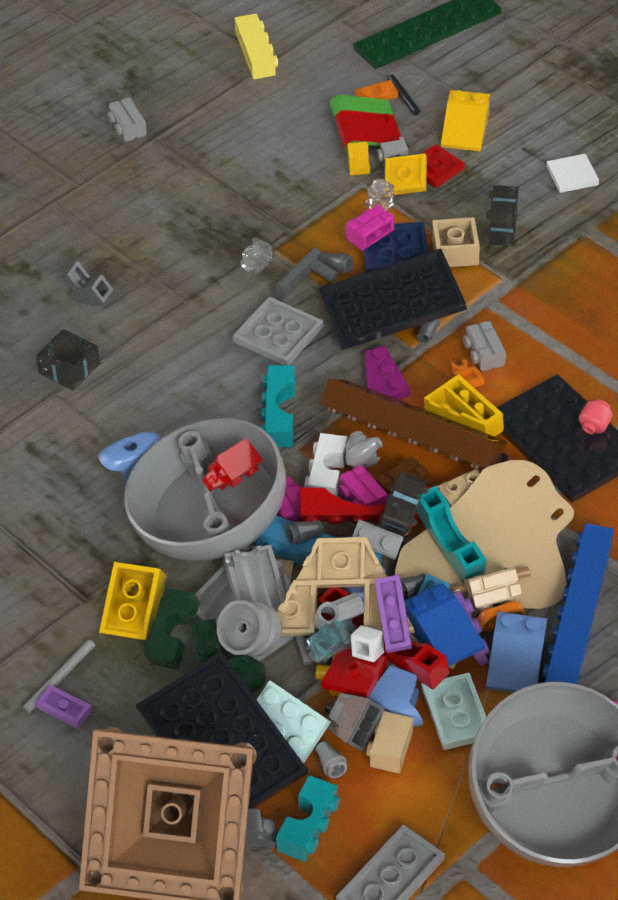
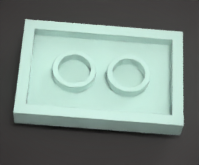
M470 673L444 678L434 690L425 684H421V691L443 750L472 744L486 715Z
M269 680L257 701L304 763L331 721Z

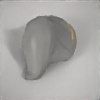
M362 431L353 432L345 445L346 464L352 467L360 465L364 467L374 466L380 460V457H377L376 451L379 447H383L379 437L367 438L362 434Z

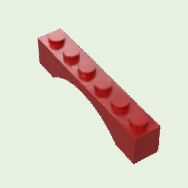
M432 487L415 488L407 496L416 498V495ZM300 488L297 493L298 522L319 520L320 522H328L330 525H339L342 522H352V524L356 525L358 520H362L364 522H375L378 525L384 524L381 523L382 521L387 523L389 521H398L399 524L421 521L424 524L414 510L415 505L401 499L387 504L371 506L345 501L333 495L325 488ZM389 504L397 509L409 512V518L406 519L385 511L386 505Z
M329 588L318 599L319 606L325 602H333L346 597L350 593L342 588ZM321 613L324 619L332 620L328 613ZM364 613L335 626L351 636L361 625L364 626ZM384 641V653L382 656H386L388 661L400 669L415 674L418 681L432 690L449 674L446 655L429 644L411 641V649L387 653Z

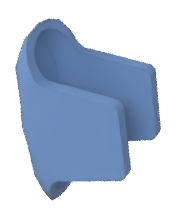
M147 431L123 438L103 449L98 454L99 460L107 469L121 471L127 484L130 473L138 460L161 437L155 432Z
M389 666L376 683L368 699L384 707L386 712L412 717L413 727L423 725L422 717L415 709L419 696V690L415 688L417 676L397 667Z

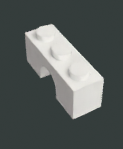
M320 433L319 441L314 442L313 455L315 457L310 459V476H306L304 488H325L333 495L338 496L340 472L330 468H344L347 436Z

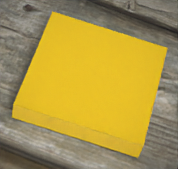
M425 153L385 158L386 196L426 191L427 157Z

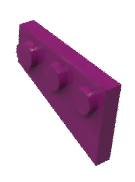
M386 346L365 351L367 388L398 400L409 397L411 390Z

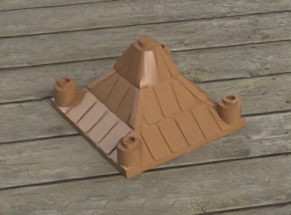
M108 727L104 730L94 729L79 890L152 900H240L244 892L242 871L252 767L257 758L255 747L246 742L226 745L124 733L116 727Z

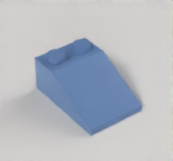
M498 612L486 689L514 693L522 688L538 684L546 637V618Z

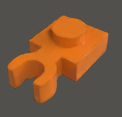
M463 359L461 366H457L454 362L451 363V371L454 377L459 374L474 388L484 385L482 374L475 366L468 368L467 360Z

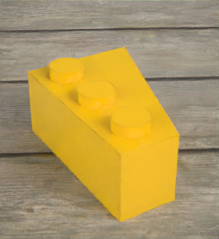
M459 374L424 397L425 410L492 436H497L504 429L503 413Z

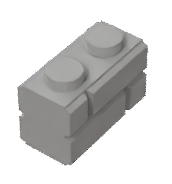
M130 97L122 99L120 102L115 101L109 104L108 120L110 124L114 123L118 136L121 135L126 142L135 139V137L146 136V121Z
M487 321L479 325L467 326L466 336H463V343L465 348L471 351L470 355L473 364H477L482 372L491 370L493 367L494 369L503 367L506 363V351L492 323Z
M358 520L352 537H366L374 552L392 560L396 559L404 538L362 520Z

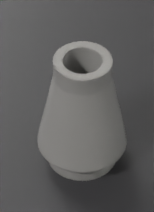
M323 741L316 746L315 751L319 756L325 775L331 778L341 777L347 770L346 758L331 747L327 741Z

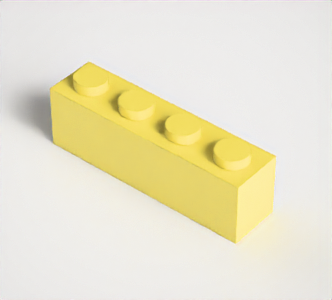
M257 13L234 17L235 33L253 80L275 76V67H278V59L274 55L272 44H269L268 33L264 32L263 21H259Z

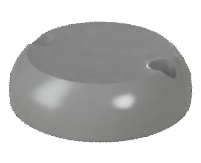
M233 418L202 420L174 430L153 444L142 455L131 471L126 484L124 496L125 509L137 534L155 551L183 561L202 562L216 560L224 557V553L244 549L268 529L280 510L287 484L286 470L276 443L262 428L244 420ZM247 438L263 458V461L257 466L259 471L250 478H247L246 475L242 477L243 481L234 488L228 486L224 490L217 488L209 491L201 481L208 474V466L216 460L218 455Z
M546 682L531 685L512 693L487 715L474 738L469 756L468 780L476 811L490 833L503 846L528 861L551 867L585 865L598 861L618 849V760H616L618 756V705L605 695L578 684ZM491 784H494L498 786V788L490 789Z

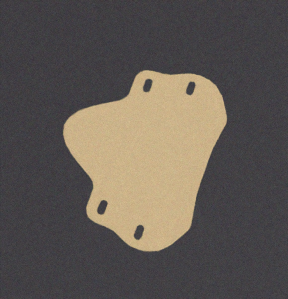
M509 460L486 467L465 494L450 507L453 520L461 534L468 541H474L487 559L485 573L507 567H515V569L529 568L530 576L518 579L522 596L516 597V601L520 602L523 608L542 609L551 607L561 601L567 584L565 569L557 547L556 538L558 533L573 519L574 510L555 490L548 474L532 462ZM537 475L540 477V480L533 487L527 486V482L533 476ZM557 509H563L564 513L557 520L551 519V515ZM428 529L405 544L401 549L395 569V575H400V578L424 573L447 582L450 586L462 584V580ZM467 592L462 593L465 598H468ZM474 608L475 611L471 612L473 618L479 613L478 608Z

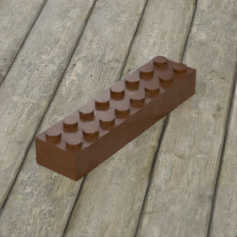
M329 378L320 404L327 406L326 410L329 412L346 414L347 419L355 422H367L366 426L376 430H388L387 434L390 436L408 438L407 442L417 446H429L428 450L431 452L449 454L448 458L458 462H470L469 466L478 470H483L488 466L500 463L507 441L346 379Z

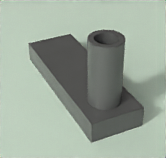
M314 247L277 284L275 298L283 302L312 272L317 273L331 283L336 280L339 272L320 261L321 251Z

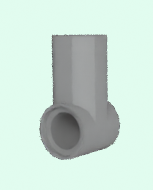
M355 592L336 601L321 604L313 616L315 627L321 631H328L334 625L363 614L365 610L361 597ZM321 613H328L332 620L323 619Z

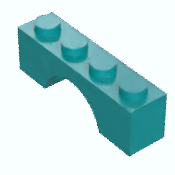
M295 365L268 366L267 375H263V388H267V391L262 392V402L266 404V408H262V421H265V424H261V428L271 436L277 447H293V415L282 411L279 405L285 400L295 397Z
M437 485L416 495V499H419L414 510L462 582L464 583V579L484 574L487 559L474 541H468L461 534L453 520L449 503Z

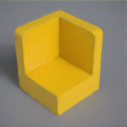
M347 143L350 175L370 174L368 143Z

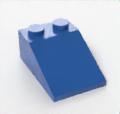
M443 583L405 600L407 617L415 630V633L411 634L419 643H427L446 655L448 667L485 649L484 642L458 598Z

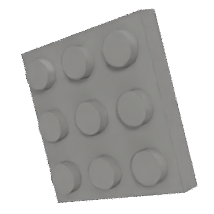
M269 296L233 335V342L282 365H290L324 327V321Z

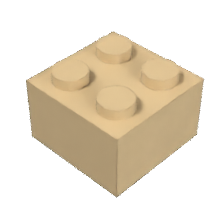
M474 217L432 220L433 249H442L449 267L479 265L480 245Z

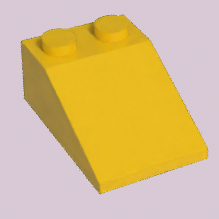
M450 90L441 147L481 152L489 116L490 94Z
M114 562L99 633L147 641L163 598L167 575L158 568Z

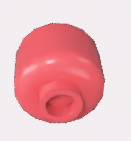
M600 399L587 402L579 415L582 429L588 434L603 433L613 417L610 405Z

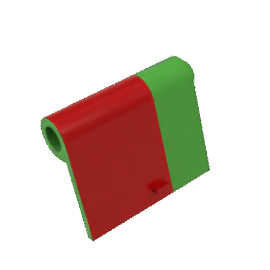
M337 95L331 99L330 108L347 155V143L367 142L368 145L381 146V143L397 141L401 137L388 100L349 95Z

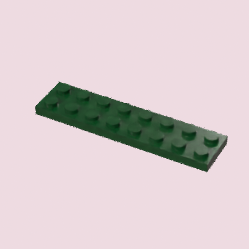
M452 0L354 43V50L376 70L500 15L501 7L493 0Z

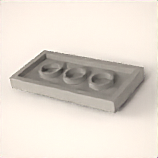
M402 825L336 896V900H408L444 861L445 853L405 825Z

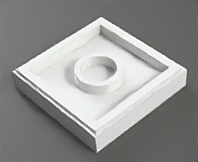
M586 154L550 160L546 163V167L559 193L599 185V179Z

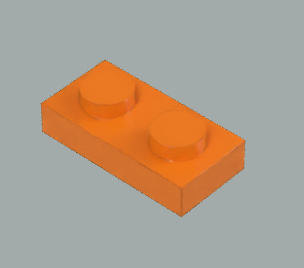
M388 80L355 89L354 96L391 100L398 98V91L392 81Z

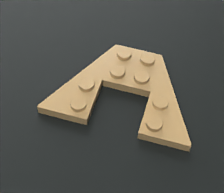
M366 537L317 538L312 547L311 554L302 565L303 568L300 574L291 584L284 602L277 609L282 624L281 636L316 635L313 616L317 611L318 588L365 587L364 626L383 631L375 579L387 576ZM407 617L409 632L415 633V630Z

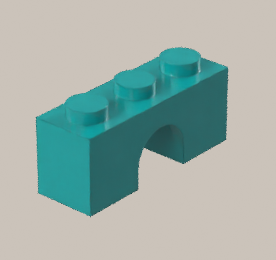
M310 775L308 776L298 795L299 810L310 814V816L303 820L286 817L276 836L278 852L304 862L307 861L310 853L314 854L319 844L318 838L321 832H326L330 822L329 817L332 812L337 811L341 799L338 797L337 785Z

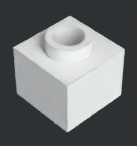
M361 625L351 634L352 656L375 662L384 653L383 631Z

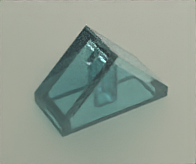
M351 619L335 621L309 637L306 641L317 662L352 647L351 634L356 631V628Z

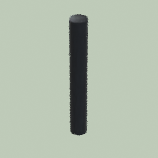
M393 74L388 76V80L392 81L399 96L414 115H418L420 109Z

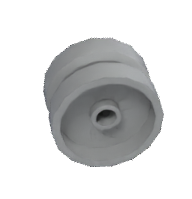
M236 600L227 604L221 611L217 620V635L219 642L225 650L234 655L262 656L271 652L278 644L282 624L279 614L273 606L259 601Z

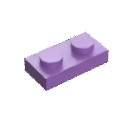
M49 685L36 701L37 709L77 729L92 712L90 704L52 685Z

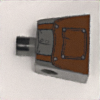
M342 693L338 696L336 702H329L325 707L327 719L331 721L327 728L344 742L363 752L385 708L368 698Z

